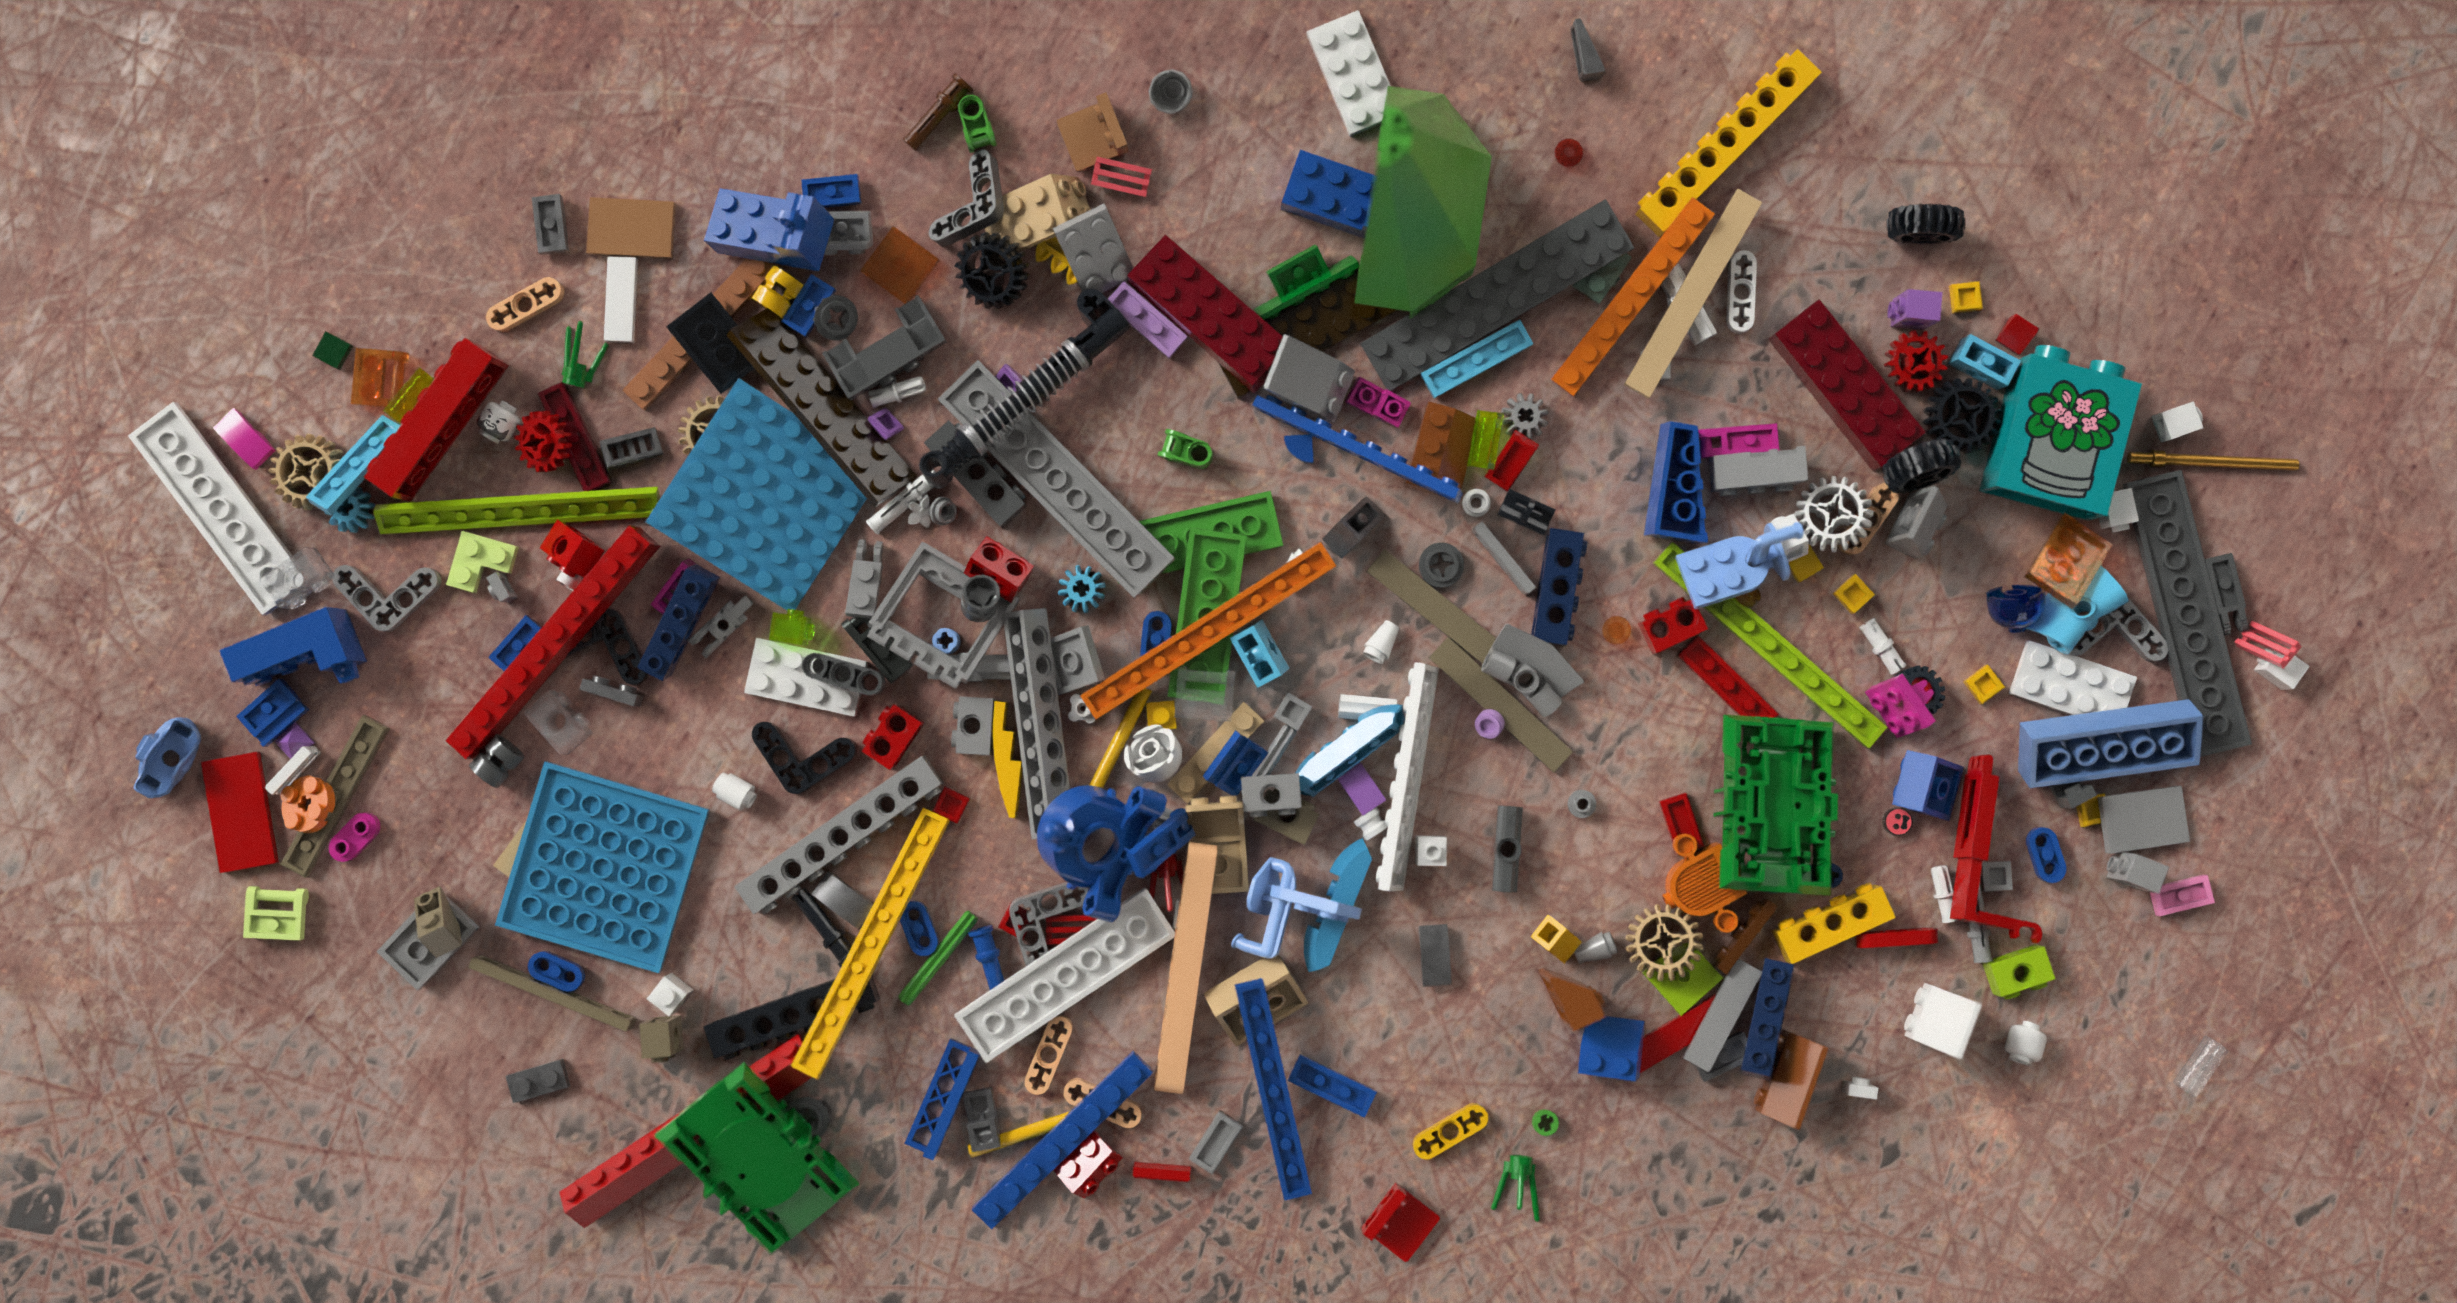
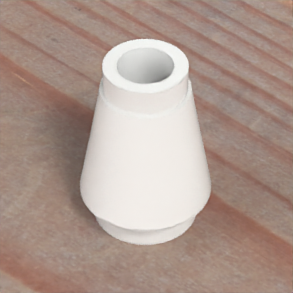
M1385 620L1383 625L1364 644L1365 650L1363 654L1370 660L1383 664L1384 660L1389 659L1400 628L1394 623Z

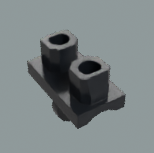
M1508 489L1497 515L1544 536L1556 509L1512 489Z

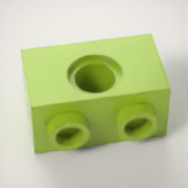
M2037 944L1992 958L1993 961L1982 963L1992 994L2004 999L2018 997L2021 995L2020 991L2028 988L2031 990L2045 988L2048 986L2047 982L2055 980L2044 946ZM2022 966L2024 976L2020 980H2016L2015 970Z

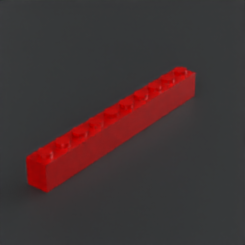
M629 525L445 741L465 759H474L479 753H485L486 744L495 734L500 735L661 545L642 528Z
M799 1034L749 1066L770 1088V1094L777 1101L813 1078L791 1066L804 1042V1039ZM740 1086V1089L747 1095L748 1099L761 1110V1105L743 1086ZM737 1101V1102H736L737 1106H738V1105L741 1106V1103H740L739 1101ZM679 1113L561 1190L559 1194L564 1213L583 1228H586L681 1165L683 1162H679L654 1137V1134L677 1117ZM697 1133L692 1138L700 1146V1142L698 1141V1138H700V1136Z

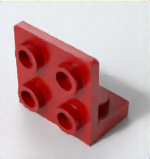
M1395 1182L1362 1225L1361 1229L1363 1235L1371 1241L1375 1238L1404 1262H1408L1438 1223L1440 1217Z

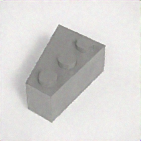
M1805 446L1796 447L1794 450L1778 451V449H1771L1769 452L1716 455L1708 459L1711 492H1720V496L1737 495V490L1747 489L1748 494L1765 493V488L1776 487V492L1793 491V486L1808 480Z

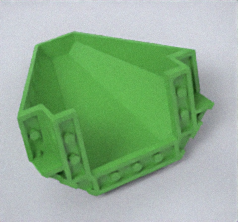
M1388 86L1377 150L1379 151L1354 303L1410 311L1409 319H1412L1418 312L1433 304L1453 287L1473 275L1478 254L1492 156L1444 94Z

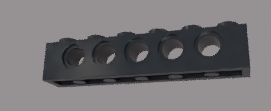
M871 976L855 1007L858 1013L875 1008L874 1002L880 999L873 976ZM835 979L706 1024L703 1028L714 1059L723 1056L724 1061L741 1055L739 1050L749 1046L751 1051L767 1046L766 1040L777 1037L778 1042L794 1036L793 1031L801 1028L808 1032L818 1014L814 1009V1000L817 998L825 1000ZM789 1008H794L799 1012L800 1018L798 1022H791L788 1019L787 1010ZM766 1017L771 1020L773 1028L770 1032H766L761 1028V1018ZM735 1027H740L745 1031L746 1037L744 1041H738L734 1037L733 1031Z

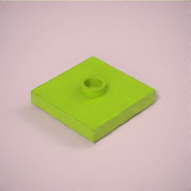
M1689 943L1682 944V946H1678L1673 950V964L1683 958L1688 950ZM1694 950V953L1701 956L1699 962L1690 959L1695 968L1691 971L1684 966L1685 977L1683 978L1679 975L1678 971H1674V981L1669 980L1668 973H1663V981H1658V972L1654 971L1651 978L1646 976L1648 967L1642 972L1680 1016L1723 979L1717 970L1697 950ZM1662 955L1653 962L1665 965Z

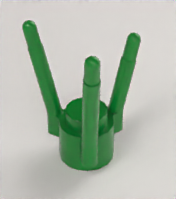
M578 321L572 357V328L570 326L566 327L564 366L561 375H563L562 383L584 388L586 382L592 383L594 373L604 357L609 344H603L587 372L586 365L577 363L583 322Z
M1510 1155V1161H1504L1503 1173L1491 1205L1492 1210L1497 1209L1509 1173H1511V1179L1518 1180L1517 1209L1521 1210L1524 1180H1528L1529 1175L1534 1220L1539 1222V1205L1535 1180L1536 1164H1532L1533 1157Z

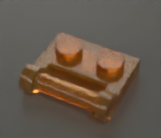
M356 348L351 404L404 409L405 400H402L405 365L406 362H409V353ZM387 360L394 361L391 398H383Z

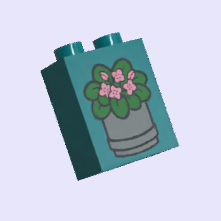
M2037 345L2034 354L2031 353L2019 359L2021 362L2009 385L2006 386L2001 405L2002 411L1998 416V419L2002 422L2000 425H1996L1995 428L1998 433L1992 439L1979 492L2086 521L2105 517L2109 512L2142 383L2124 379L2126 367L2121 364L2105 360H2092L2089 369L2069 364L2071 353L2068 350L2050 345Z

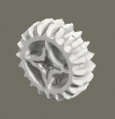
M1836 476L1831 477L1830 484H1826V480L1820 478L1821 487L1818 488L1814 483L1809 484L1812 493L1802 491L1801 496L1804 500L1796 502V507L1801 510L1795 512V517L1802 519L1798 522L1805 529L1804 533L1807 538L1812 536L1809 542L1811 546L1816 545L1818 541L1821 542V551L1826 549L1827 544L1831 545L1832 552L1837 551L1838 544H1841L1842 549L1846 551L1848 550V541L1855 546L1858 545L1859 540L1856 535L1865 538L1867 532L1863 528H1871L1872 522L1866 519L1873 517L1874 514L1873 510L1866 509L1872 505L1871 499L1862 500L1867 495L1866 490L1863 489L1856 493L1858 483L1854 482L1848 487V478L1846 477L1842 479L1841 484L1837 483ZM1835 494L1830 502L1815 504L1820 498ZM1844 497L1854 503L1858 516L1852 515V511L1843 507ZM1838 503V515L1840 517L1836 515V519H1832L1830 525L1828 511L1832 513V510H1835ZM1810 512L1815 513L1816 517L1824 520L1825 528L1823 532L1812 523ZM1853 524L1849 530L1840 534H1833L1838 526Z

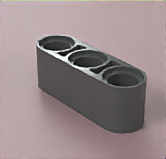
M820 653L808 654L802 661V669L806 676L822 682L874 696L883 692L886 687L884 675L877 670ZM816 658H820L824 664L823 670L818 674L813 673L811 670V662ZM844 666L848 667L851 672V677L847 682H841L838 679V671ZM873 674L878 679V686L870 691L865 687V679Z

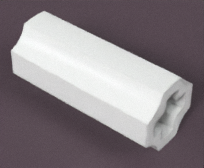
M1340 694L1338 718L1358 720L1360 715L1371 709L1397 704V699Z

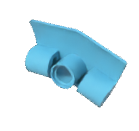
M2094 562L2059 585L2054 586L2023 624V628L2047 636L2048 643L2054 649L2063 654H2070L2085 632L2096 627L2098 618L2108 615L2128 603L2129 599L2113 576L2098 562ZM2081 612H2090L2085 616L2078 615Z

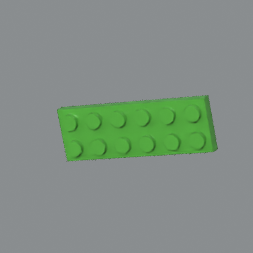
M1271 491L1139 521L1175 558L1161 574L1185 569L1190 528L1247 535L1244 555L1283 547Z
M1190 528L1176 633L1239 594L1247 535ZM1233 633L1171 671L1167 697L1224 704L1232 646L1230 638L1233 636Z

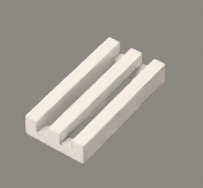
M302 746L272 778L265 789L272 795L281 794L283 788L290 786L298 779L321 752L315 746Z

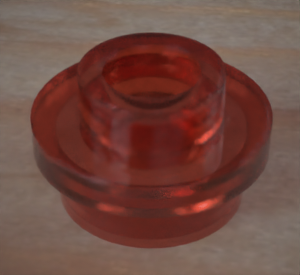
M1570 138L1560 141L1555 148V159L1564 167L1577 165L1583 156L1581 144ZM1571 148L1574 151V155L1571 157L1566 156L1564 149Z

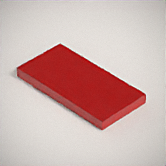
M252 752L201 762L219 873L279 863L268 794L265 789L266 782L261 753Z

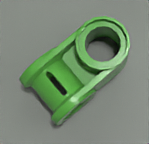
M975 95L964 96L959 102L958 110L969 152L973 153L975 149L987 145L997 146L991 123L988 120L981 99ZM971 104L978 105L979 112L975 116H967L965 114L967 106Z
M1165 430L1167 436L1162 451H1158V457L1197 469H1204L1211 465L1213 452L1208 443L1175 430ZM1204 448L1208 451L1207 458L1204 461L1197 462L1193 459V452L1196 449Z

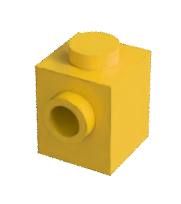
M1547 915L1530 936L1564 964L1582 943L1581 940L1550 915Z

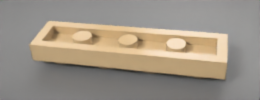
M1243 702L1167 785L1188 804L1208 782L1203 777V774L1235 730L1249 738L1264 720Z

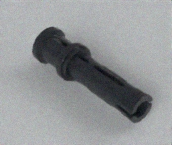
M805 887L798 892V895L795 894L791 899L824 939L822 942L825 949L829 948L839 961L838 965L841 968L852 945L846 939L845 931L834 926Z

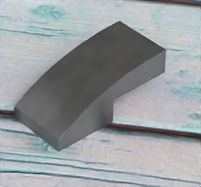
M830 871L825 874L812 892V895L860 930L873 906V903L859 891L852 889Z
M1447 924L1419 926L1423 987L1451 985Z
M988 1087L964 1092L963 1098L968 1118L967 1129L972 1152L1000 1147V1133L993 1088Z

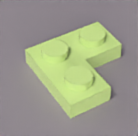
M462 531L446 585L477 593L484 566L511 574L519 547Z

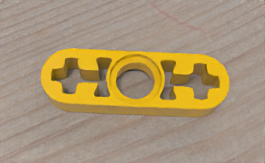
M1470 1103L1423 1130L1413 1139L1412 1145L1415 1154L1421 1159H1431L1480 1131L1487 1125V1111L1478 1103ZM1471 1110H1474L1476 1113L1482 1112V1115L1479 1116L1480 1122L1477 1124L1474 1121L1466 1123L1465 1125L1468 1130L1464 1132L1457 1118L1461 1116L1464 1122L1471 1117L1469 1113ZM1452 1123L1458 1127V1134L1455 1138L1447 1139L1443 1136L1442 1129L1446 1124ZM1437 1130V1134L1444 1144L1439 1146L1438 1141L1430 1145V1152H1426L1424 1149L1419 1150L1418 1148L1421 1146L1420 1141L1424 1138L1427 1142L1435 1139L1432 1133Z

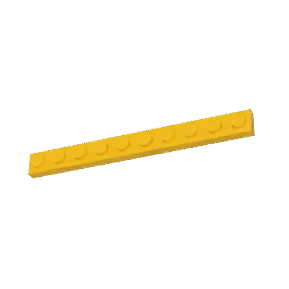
M922 808L791 1065L792 1067L819 1080L950 822L947 818Z

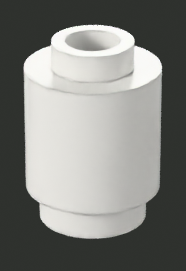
M724 772L721 773L712 788V792L717 794L716 797L739 811H742L745 807L749 809L757 797V794L754 793L755 786L732 773L729 775Z

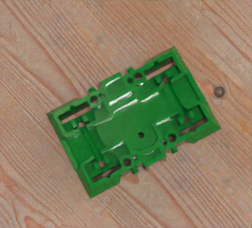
M1723 715L1722 752L1724 753V787L1714 790V794H1724V811L1714 813V817H1723L1719 889L1831 896L1832 855L1830 840L1836 834L1835 830H1831V822L1838 821V794L1831 793V786H1836V779L1831 778L1834 722ZM1813 735H1814V770H1811V764H1812V754H1811V751H1812V748H1813ZM1748 742H1750V744H1754L1753 749H1750L1749 754H1747L1746 748ZM1800 746H1802V753H1799ZM1810 846H1813L1812 882L1810 867ZM1745 853L1751 855V861H1748L1747 865H1745L1744 861ZM1798 857H1800V865L1797 864Z
M743 1062L724 1079L717 1082L681 1111L677 1117L654 1134V1137L704 1183L703 1197L705 1199L713 1193L720 1199L719 1214L722 1216L730 1210L745 1225L747 1232L772 1255L857 1187L859 1182L835 1156L819 1145L822 1140L818 1135L814 1138L811 1137V1125L793 1107L790 1111H787L785 1109L788 1106L785 1100L778 1102L770 1094V1088ZM740 1086H743L761 1105V1110L748 1099L747 1095L740 1089ZM739 1101L741 1103V1106H737L736 1102ZM697 1133L700 1136V1138H698L700 1146L692 1138ZM818 1165L834 1183L831 1184L814 1166ZM771 1211L774 1212V1214L772 1215V1217L774 1218L775 1221H772V1220L768 1217V1215H767V1214H769Z

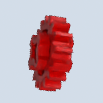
M1912 330L1909 332V336L1903 333L1898 336L1899 341L1894 340L1890 343L1894 350L1885 352V356L1889 357L1890 361L1885 363L1884 367L1891 368L1892 371L1887 377L1895 376L1897 378L1894 384L1896 387L1904 383L1905 391H1910L1914 386L1915 391L1920 392L1924 386L1930 389L1934 387L1933 381L1939 382L1943 379L1939 372L1947 370L1948 367L1943 365L1942 361L1948 359V355H1941L1940 351L1945 348V345L1937 346L1935 344L1938 339L1937 336L1928 339V331H1923L1918 336L1917 331ZM1918 343L1921 344V346L1919 348H1913L1911 345L1907 346V344ZM1921 354L1919 356V360L1917 361L1918 366L1911 369V367L1914 365V357ZM1914 374H1918L1921 377L1924 376L1926 378L1912 379L1910 377Z
M550 411L529 412V416L522 417L524 424L516 426L520 431V435H515L514 439L518 440L520 445H517L515 450L522 451L519 459L521 461L528 460V469L535 468L536 472L555 471L556 467L564 466L562 459L570 457L566 452V448H571L572 444L567 442L566 438L570 437L571 433L564 432L567 424L566 422L558 423V414L551 415Z

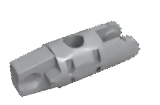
M746 595L736 605L729 601L688 641L692 645L697 644L709 631L716 640L703 649L701 654L707 658L733 631L748 619L743 613L753 605V602ZM720 620H726L729 623V627L722 629L718 624Z

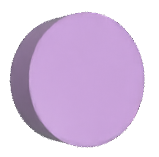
M1493 709L1483 710L1475 720L1476 731L1487 739L1498 737L1505 726L1502 715Z

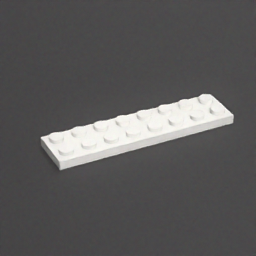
M172 402L128 435L262 615L267 616L312 582L178 403Z
M1415 662L1414 668L1410 669L1408 675V684L1411 685L1410 694L1405 698L1403 706L1406 719L1405 725L1402 724L1400 727L1399 741L1402 742L1400 753L1396 754L1394 762L1397 775L1396 781H1393L1390 787V798H1393L1391 809H1388L1385 817V825L1388 826L1387 837H1384L1381 843L1383 862L1382 866L1378 867L1376 873V882L1379 883L1378 889L1384 891L1404 890L1439 673L1438 667Z
M1145 887L1121 903L1119 916L1114 922L1110 923L1096 919L955 1013L954 1016L987 1063L1173 939L1175 932Z

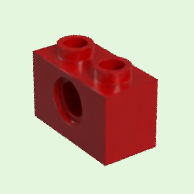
M558 519L539 547L548 554L546 560L560 567V571L572 578L576 574L584 578L605 551L579 530Z

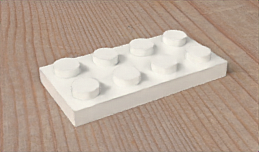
M1359 10L1307 31L1306 35L1349 137L1382 124L1387 87L1390 86V83Z
M756 638L744 693L856 717L861 693L806 676L802 669V661L811 653L828 655L867 667V661ZM816 658L811 662L813 673L818 674L823 670L824 664L820 658ZM844 666L838 671V679L841 682H847L851 677V672L848 667Z
M2028 640L2025 643L2009 694L2069 715H2078L2127 708L2137 677L2077 656L2063 654L2054 648Z

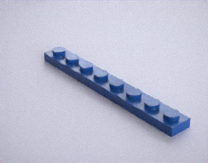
M1259 395L1256 396L1252 405L1258 411L1457 504L1459 503L1463 493L1457 488L1459 483L1445 476H1443L1442 480L1432 476V470L1419 464L1416 468L1407 465L1408 460L1396 453L1388 456L1381 452L1382 447L1370 441H1367L1364 445L1356 441L1357 436L1349 431L1342 429L1338 433L1331 429L1332 424L1323 419L1310 420L1306 418L1307 413L1297 407L1292 406L1290 410L1282 407V401L1271 395H1267L1266 398Z
M1262 978L1235 984L1284 1201L1312 1194L1264 981Z
M1133 1050L972 1206V1211L986 1225L993 1229L1153 1074V1069Z

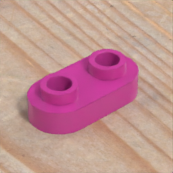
M372 813L354 815L331 839L329 843L330 855L340 862L355 859L379 834L381 827L379 819ZM361 822L365 823L366 830L364 832H361L359 830V824ZM341 843H344L346 845V851L344 853H342L339 849V845Z

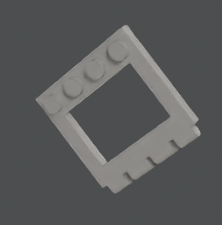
M922 541L868 622V627L871 630L867 637L883 647L887 645L889 640L894 641L889 649L890 651L907 661H910L914 654L918 655L914 665L933 676L940 668L943 671L939 679L957 689L961 681L967 684L1004 626L1002 613L1013 612L1019 602V598L1016 597L1012 603L1002 597L999 598L995 615L987 622L962 662L890 621V618L919 575L960 599L964 585L970 579L969 576L964 574L966 568L964 565Z

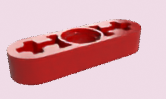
M1938 928L1865 931L1855 936L1856 948L1939 943Z

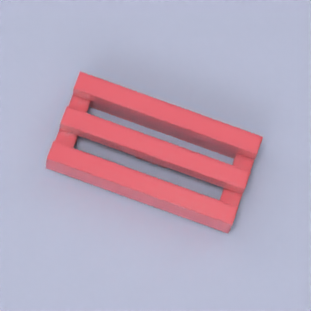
M1096 157L1091 185L1146 197L1152 169ZM1102 163L1145 173L1144 179L1100 169ZM1098 175L1142 184V188L1138 190L1099 181Z
M2254 621L2249 623V630L2241 633L2243 637L2241 639L2237 638L2234 642L2238 648L2283 669L2301 648L2298 641ZM2256 633H2258V634H2260V635H2263V636H2265V637H2267V638H2269V639H2271V640H2273V641H2276V642H2278V643H2280V644H2282V645H2284V646H2287V647H2289V648H2291V649L2289 650V649H2287V648H2285V647H2283V646H2280V645H2278V644H2276V643H2274V642H2272V641H2269V640H2267V639H2265V638H2263V637H2261V636H2259V635H2256ZM2252 640L2258 644L2265 646L2266 648L2272 651H2276L2284 655V657L2280 658L2274 654H2271L2261 648H2258L2250 644L2249 642Z

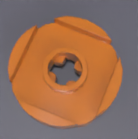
M303 776L296 779L290 786H285L281 791L282 816L285 826L289 829L303 833L317 832L327 824L328 821L324 820L327 818L328 813H333L334 790L329 783L324 782L321 778ZM309 799L311 800V804L308 805V809L306 810V802Z

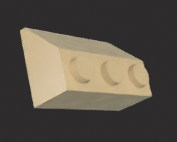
M1279 953L1272 959L1262 957L1257 962L1240 970L1235 975L1203 993L1214 1016L1236 1047L1247 1041L1235 984L1259 978L1263 979L1273 1024L1309 1004Z

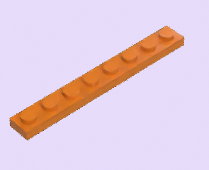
M1692 197L1551 378L1553 382L1573 397L1576 395L1715 216L1714 212Z

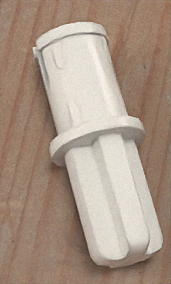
M918 376L898 383L894 381L891 385L869 390L868 393L869 396H872L870 398L872 406L876 408L877 406L894 401L900 403L904 398L924 393L926 385L923 378Z
M1946 865L1931 868V875L1936 892L1933 896L1938 900L1942 923L1958 921L1950 919L1953 887L1948 867Z

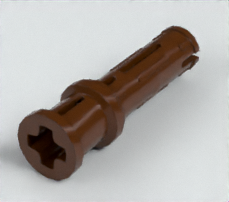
M956 73L952 76L953 80L943 92L939 91L936 94L935 98L937 101L920 118L910 132L903 137L902 140L914 151H917V148L949 112L953 113V111L958 109L957 105L967 93L971 94L974 91Z

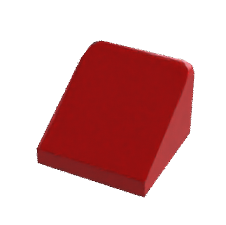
M2015 314L2008 319L1995 341L2019 356L2037 334L2039 328L2018 314Z

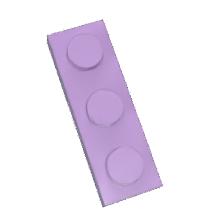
M1125 281L1108 298L1126 318L1128 323L1167 358L1170 359L1188 338L1186 334Z

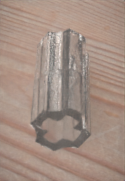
M2204 1036L2173 1083L2191 1096L2197 1097L2228 1053V1050L2210 1037Z

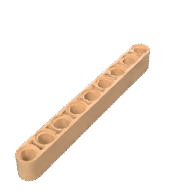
M1188 842L1155 1072L1154 1091L1183 1094L1217 857V845Z

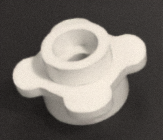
M1072 695L1070 698L1072 708L1068 714L1069 719L1073 722L1085 720L1089 724L1093 723L1095 718L1080 695ZM1081 706L1086 707L1084 712L1080 710Z

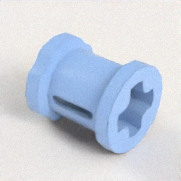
M941 628L933 635L932 643L933 646L941 651L951 654L958 650L961 640L956 631L949 628ZM946 633L948 637L953 638V643H949L947 649L945 645L940 644V639H944Z

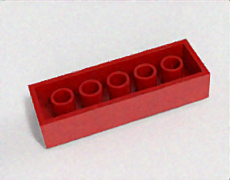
M465 337L462 341H458L453 346L450 352L451 357L446 364H442L435 371L433 382L419 393L417 397L418 402L412 411L409 410L404 414L400 421L401 426L397 432L391 434L386 439L383 445L384 450L378 457L370 461L367 466L368 472L364 478L389 496L411 502L509 367L507 363L483 346Z

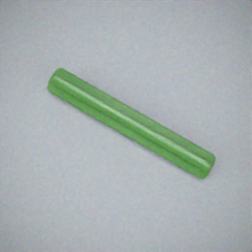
M966 911L936 950L898 995L901 1002L908 1006L913 1003L978 921L976 915L970 911Z

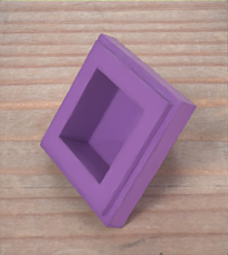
M1008 364L1003 365L995 376L1008 391V387H1011L1016 392L1015 381L1020 383L1023 380L1021 374Z
M886 407L867 419L873 429L885 440L904 429L902 424Z
M297 722L274 741L290 759L302 746H313L315 744Z

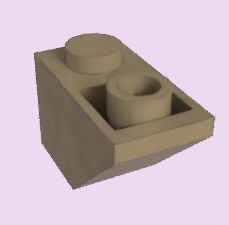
M439 886L414 898L418 939L434 957L438 958L461 947L460 925L443 889Z

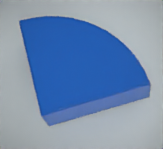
M1311 435L1284 436L1286 448L1295 458L1304 463H1313Z

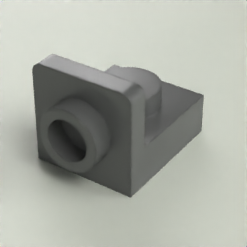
M2081 782L2049 786L2060 808L2073 809L2097 796L2092 785H2082Z

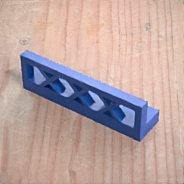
M950 1038L904 1143L924 1152L923 1157L933 1161L937 1156L980 1057L977 1049ZM953 1047L967 1053L963 1064L954 1068L949 1058ZM947 1062L949 1070L942 1072ZM960 1069L958 1076H956L955 1071ZM951 1073L954 1080L952 1090L942 1094L938 1080L941 1076ZM936 1089L937 1096L932 1097V1094ZM949 1095V1097H948V1099H947V1101H946V1103H945V1100H944L943 1097ZM939 1099L943 1107L942 1113L939 1117L930 1120L926 1109L928 1103ZM924 1115L926 1122L920 1124L921 1119ZM937 1122L936 1127L934 1129L932 1123ZM928 1125L932 1135L928 1145L914 1140L917 1129Z

